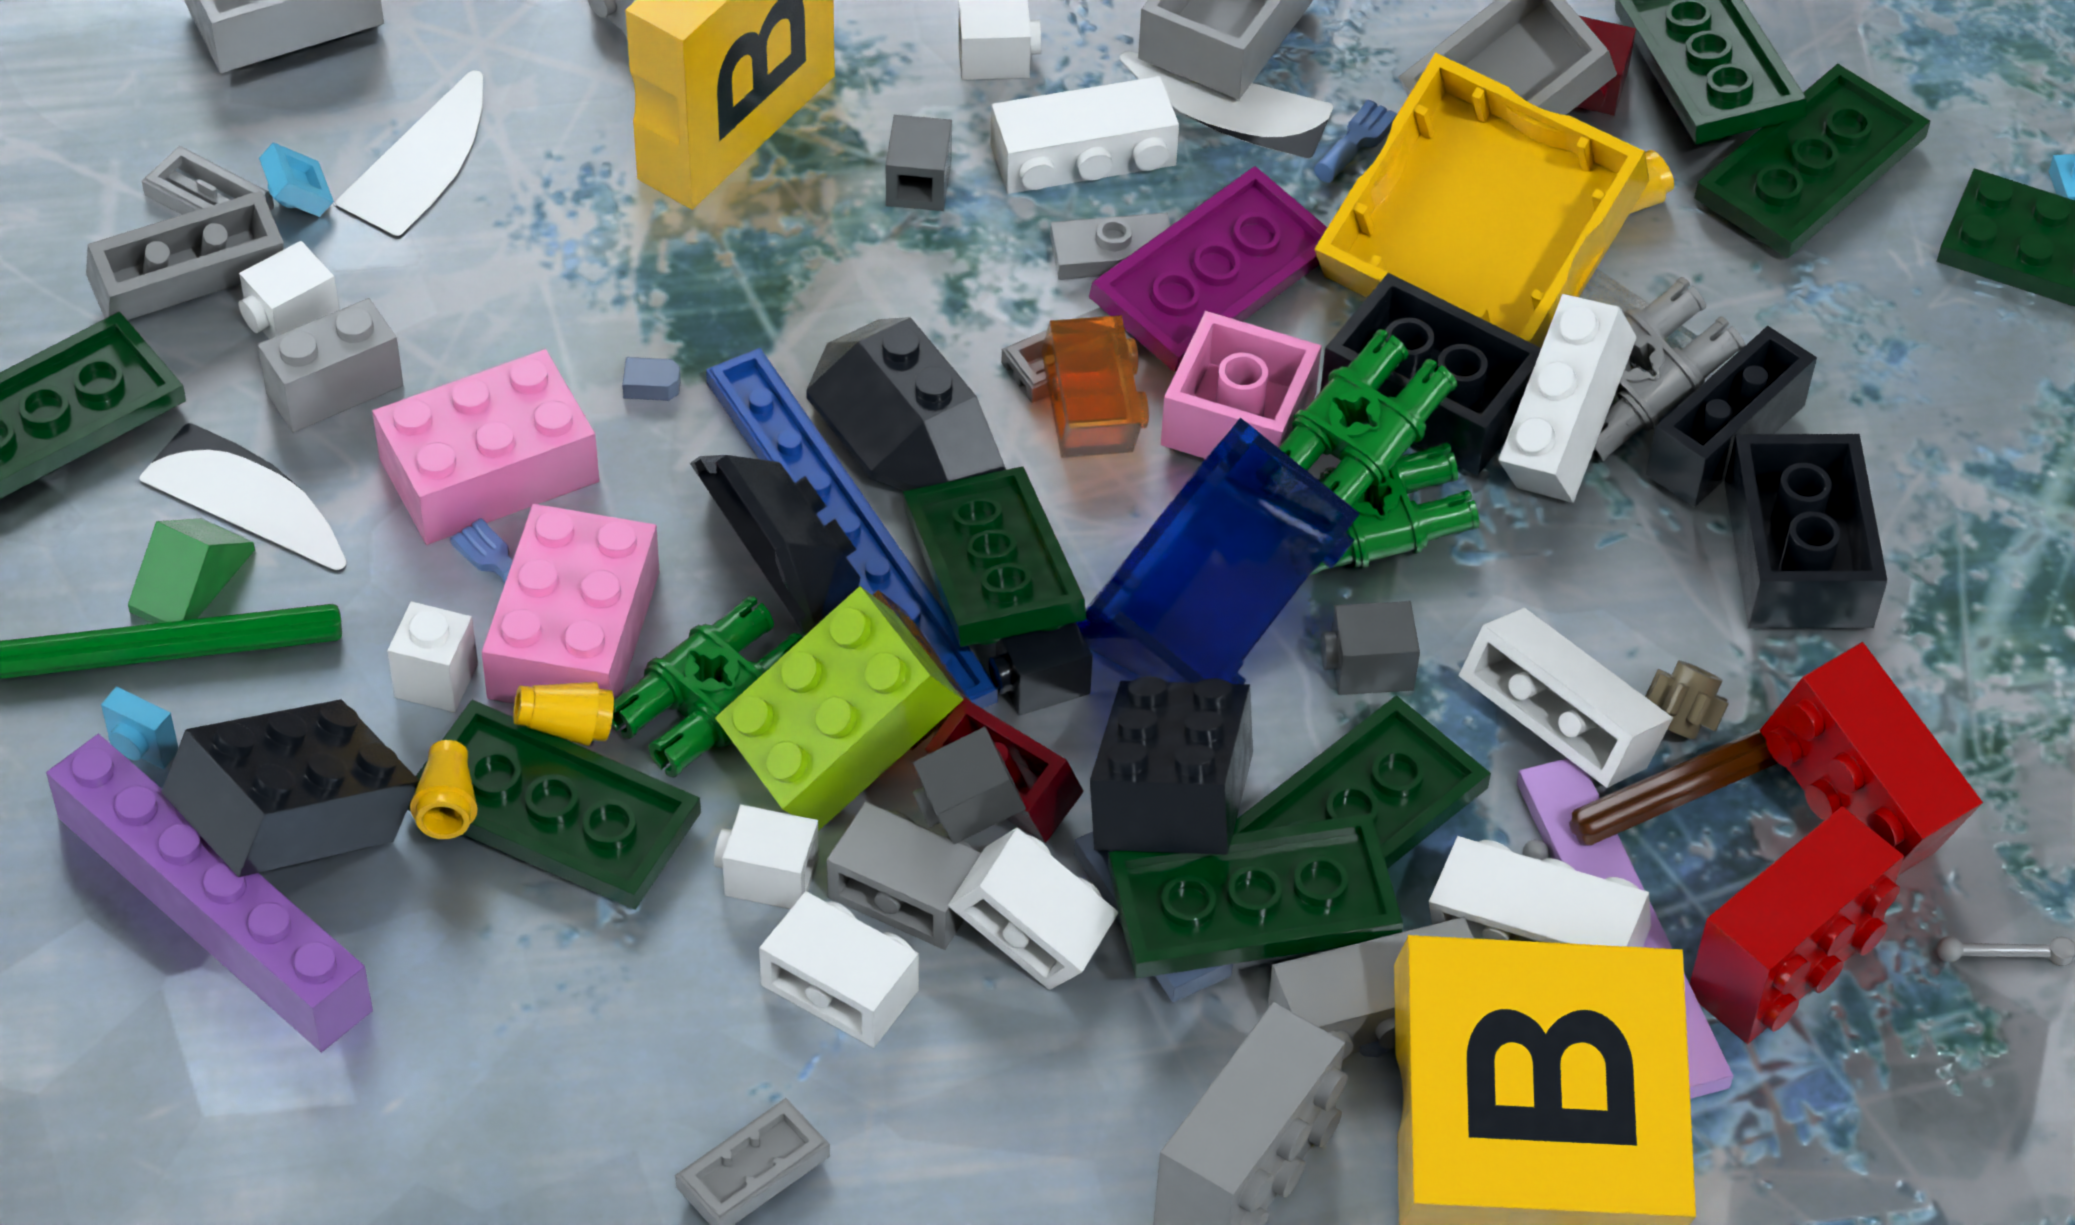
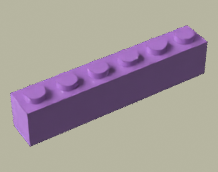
M99 733L46 772L58 819L321 1053L373 1012L365 966L259 873L238 877L161 793L162 788Z

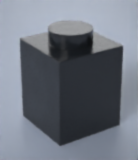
M1074 622L1065 624L1063 627L1052 631L1037 630L1002 638L996 642V656L989 658V670L992 681L998 688V693L1000 695L1008 693L1020 716L1090 694L1093 655L1077 623Z

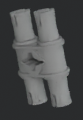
M1680 277L1673 286L1643 310L1639 308L1628 309L1624 313L1637 338L1616 391L1619 400L1610 407L1594 448L1596 451L1594 456L1600 462H1604L1612 452L1642 428L1646 431L1655 430L1656 426L1660 423L1659 420L1696 391L1705 382L1704 378L1745 346L1744 340L1733 326L1727 329L1729 322L1723 317L1716 319L1714 324L1681 350L1677 347L1672 349L1667 344L1665 338L1699 311L1706 308V303L1694 286L1689 289L1687 288L1690 286V283L1684 277ZM1630 362H1632L1636 366V368L1631 369ZM1640 366L1642 369L1646 370L1647 372H1643V371H1642L1640 368H1638V367ZM1653 369L1655 376H1651L1648 371Z

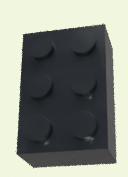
M1387 273L1325 347L1320 391L1329 382V374L1332 370L1338 369L1341 366L1348 367L1373 338L1377 330L1387 331L1389 336L1385 339L1386 343L1394 335L1403 343L1409 354L1405 361L1398 365L1377 391L1386 397L1396 398L1420 370L1425 360L1431 359L1437 362V367L1433 370L1434 372L1443 365L1455 377L1457 387L1445 397L1424 422L1426 430L1424 431L1423 439L1419 442H1413V444L1427 450V448L1447 442L1451 447L1450 453H1454L1457 466L1478 476L1507 439L1541 348Z
M1736 434L1724 484L1748 629L1874 628L1888 580L1860 434Z
M1151 676L1140 677L1132 681H1120L1090 778L1094 850L1228 855L1253 755L1250 684H1231L1224 679L1218 678L1204 679L1197 683L1165 682L1161 678Z
M342 699L186 729L161 793L238 877H243L394 842L419 780L398 759L396 753L387 747L359 718L355 710L349 707Z

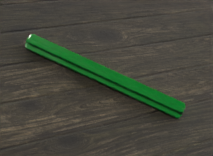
M324 604L0 641V679L338 641L342 637L341 613L337 605Z

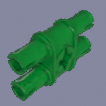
M1382 329L1375 332L1373 338L1348 367L1341 366L1331 371L1329 382L1305 410L1300 409L1294 414V420L1292 421L1294 430L1269 459L1260 466L1262 473L1272 484L1277 487L1281 480H1283L1284 483L1280 486L1281 490L1291 493L1296 488V484L1322 454H1331L1341 460L1318 489L1309 496L1310 504L1324 518L1330 511L1332 512L1329 520L1336 524L1342 522L1346 513L1370 485L1377 486L1389 479V470L1413 442H1419L1423 439L1424 431L1426 430L1424 422L1445 397L1457 387V381L1451 372L1443 365L1434 372L1433 370L1437 367V362L1427 359L1396 398L1386 397L1377 390L1401 362L1405 361L1409 354L1403 343L1394 335L1386 343L1385 339L1389 335L1387 331Z
M1446 442L1427 448V450L1402 455L1389 470V479L1377 486L1370 485L1346 513L1342 522L1339 523L1340 527L1288 540L1289 554L1293 568H1296L1297 577L1299 579L1326 569L1351 564L1353 568H1368L1369 562L1407 551H1412L1413 554L1421 553L1423 548H1427L1428 541L1479 528L1478 510L1469 490L1418 505L1414 500L1410 501L1407 495L1423 488L1458 480L1457 463L1454 453H1450V445ZM1334 466L1325 469V472L1320 473V479L1298 485L1291 493L1284 492L1283 490H1275L1268 493L1273 519L1276 520V526L1279 531L1302 522L1323 518L1310 504L1309 496L1335 469Z
M749 595L744 598L740 604L714 624H703L693 627L686 640L662 658L655 657L651 659L644 669V677L614 699L611 726L617 732L623 725H626L621 730V736L626 739L634 737L646 724L668 708L676 709L685 717L676 726L660 738L652 741L648 746L649 753L660 770L670 762L671 765L665 769V774L669 777H677L683 769L711 747H727L733 743L715 717L802 639V636L798 633L790 634L786 637V640L756 663L747 661L739 653L763 634L771 631L774 627L773 618L763 603L759 604L752 611V607L757 604V598Z

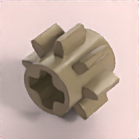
M1678 660L1672 675L1658 669L1645 695L1647 699L1673 717L1668 730L1694 740L1702 725L1716 731L1729 705L1726 698L1717 695L1723 682L1721 678L1681 660Z

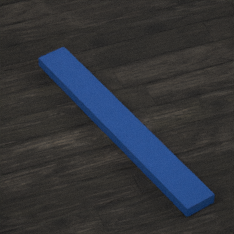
M755 349L706 369L708 386L757 458L780 462L795 482L806 476L827 506L817 513L825 525L836 519L857 549L847 558L861 577L859 586L863 587L897 614L962 699L964 697L982 709L998 703V688L969 646L960 647L948 616L762 349ZM953 710L939 722L940 726L944 724Z

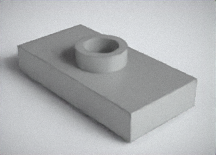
M1168 212L1051 222L1050 238L1058 279L1103 275L1169 228Z
M785 1098L675 1175L676 1188L710 1225H734L829 1158L830 1144Z

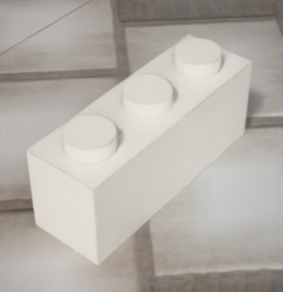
M1161 76L991 104L990 145L1007 194L1176 166L1179 123Z
M1562 294L1498 459L1517 489L1574 503L1637 338L1620 307Z
M1525 607L1483 624L1458 675L1606 788L1647 769L1673 719L1672 716Z
M1457 836L1429 900L1432 925L1465 917L1475 939L1643 947L1651 928L1649 892L1639 889L1630 881L1618 877L1603 879L1579 872L1569 864L1557 859L1546 858L1538 860L1514 853L1503 844L1492 840L1477 842Z

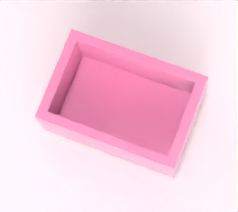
M546 349L372 410L379 459L426 545L453 536L458 532L461 533L467 526L472 527V523L480 518L488 523L532 507V504H540L599 482L595 432Z
M532 504L482 649L487 699L514 704L519 685L532 687L533 685L595 681L600 689L612 690L614 699L621 695L660 572L656 524Z

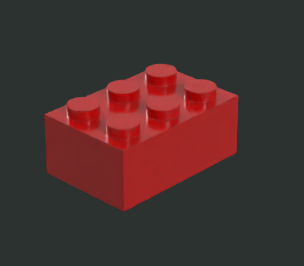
M1864 642L1859 643L1803 676L1759 730L1766 739V744L1772 757L1780 765L1787 767L1804 790L1809 807L1819 818L1826 820L1843 806L1904 855L1898 875L1934 854L1983 803Z
M1841 806L1706 919L1689 983L1698 1003L1747 1045L1767 1027L1773 1032L1779 1030L1793 1016L1801 998L1812 989L1816 993L1826 990L1838 977L1843 969L1844 962L1856 951L1862 956L1866 955L1883 938L1888 928V925L1883 921L1886 911L1900 891V886L1896 884V880L1904 855Z

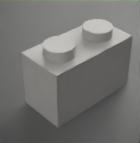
M370 298L257 344L266 394L292 433L404 386L397 337Z
M865 801L827 858V897L946 950L964 921L962 917L948 907V904L981 855V852L974 850L964 840L954 844L949 836L945 837L922 827L899 811H886Z

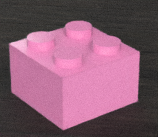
M1205 311L1164 396L1161 445L1265 477L1260 466L1269 459L1294 430L1292 427L1294 414L1300 409L1305 410L1314 400L1317 391L1322 345Z

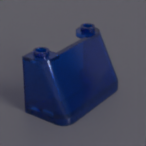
M1240 417L1204 459L1087 606V620L1076 623L1090 650L1140 677L1151 676L1161 678L1165 682L1190 683L1218 678L1224 679L1231 684H1244L1247 679L1240 675L1238 671L1244 664L1245 657L1317 566L1323 562L1331 569L1345 554L1355 540L1346 531L1360 513Z

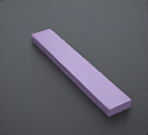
M1568 758L1519 770L1517 786L1544 843L1548 847L1552 859L1563 861L1576 871L1603 879L1608 877L1625 879L1636 885L1639 889L1644 890L1618 834L1593 845L1585 846L1580 844L1576 835L1570 830L1569 822L1572 820L1573 810L1600 798L1588 773ZM1650 903L1651 928L1643 947L1672 949ZM1684 974L1690 1099L1729 1089L1733 1074Z

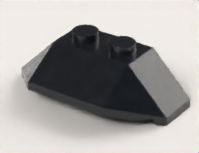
M911 317L878 319L826 344L807 387L806 398L871 479L907 491L1006 470L977 396Z
M732 455L699 456L690 463L804 635L809 633L858 588L861 577L847 558L857 549L836 519H833L826 525L820 519L817 513L827 506L806 476L795 482L780 462Z

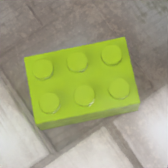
M859 586L718 714L715 719L780 807L791 815L818 820L819 831L957 707L963 699L897 614L863 587Z

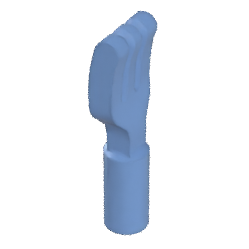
M1368 99L1357 114L1348 122L1347 135L1341 138L1315 165L1314 172L1316 176L1323 182H1332L1357 155L1359 149L1362 147H1376L1391 130L1392 122L1397 113L1392 110L1387 111L1386 107L1382 105L1377 106V103Z
M482 518L473 522L472 527L467 526L462 530V533L458 532L450 538L453 547L478 570L495 572L503 579L505 584L513 562L509 557V547Z

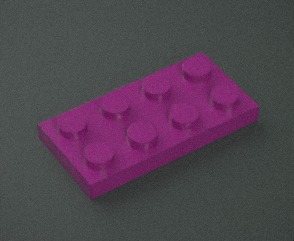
M1254 166L1093 281L1089 298L1175 372L1205 311L1242 322L1320 265L1315 247L1328 227L1260 169Z

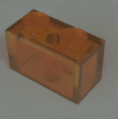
M1122 315L1050 320L1041 352L1061 458L1133 452L1140 429L1147 428L1149 407L1145 392H1137L1134 375L1138 371V350L1135 339L1126 338Z

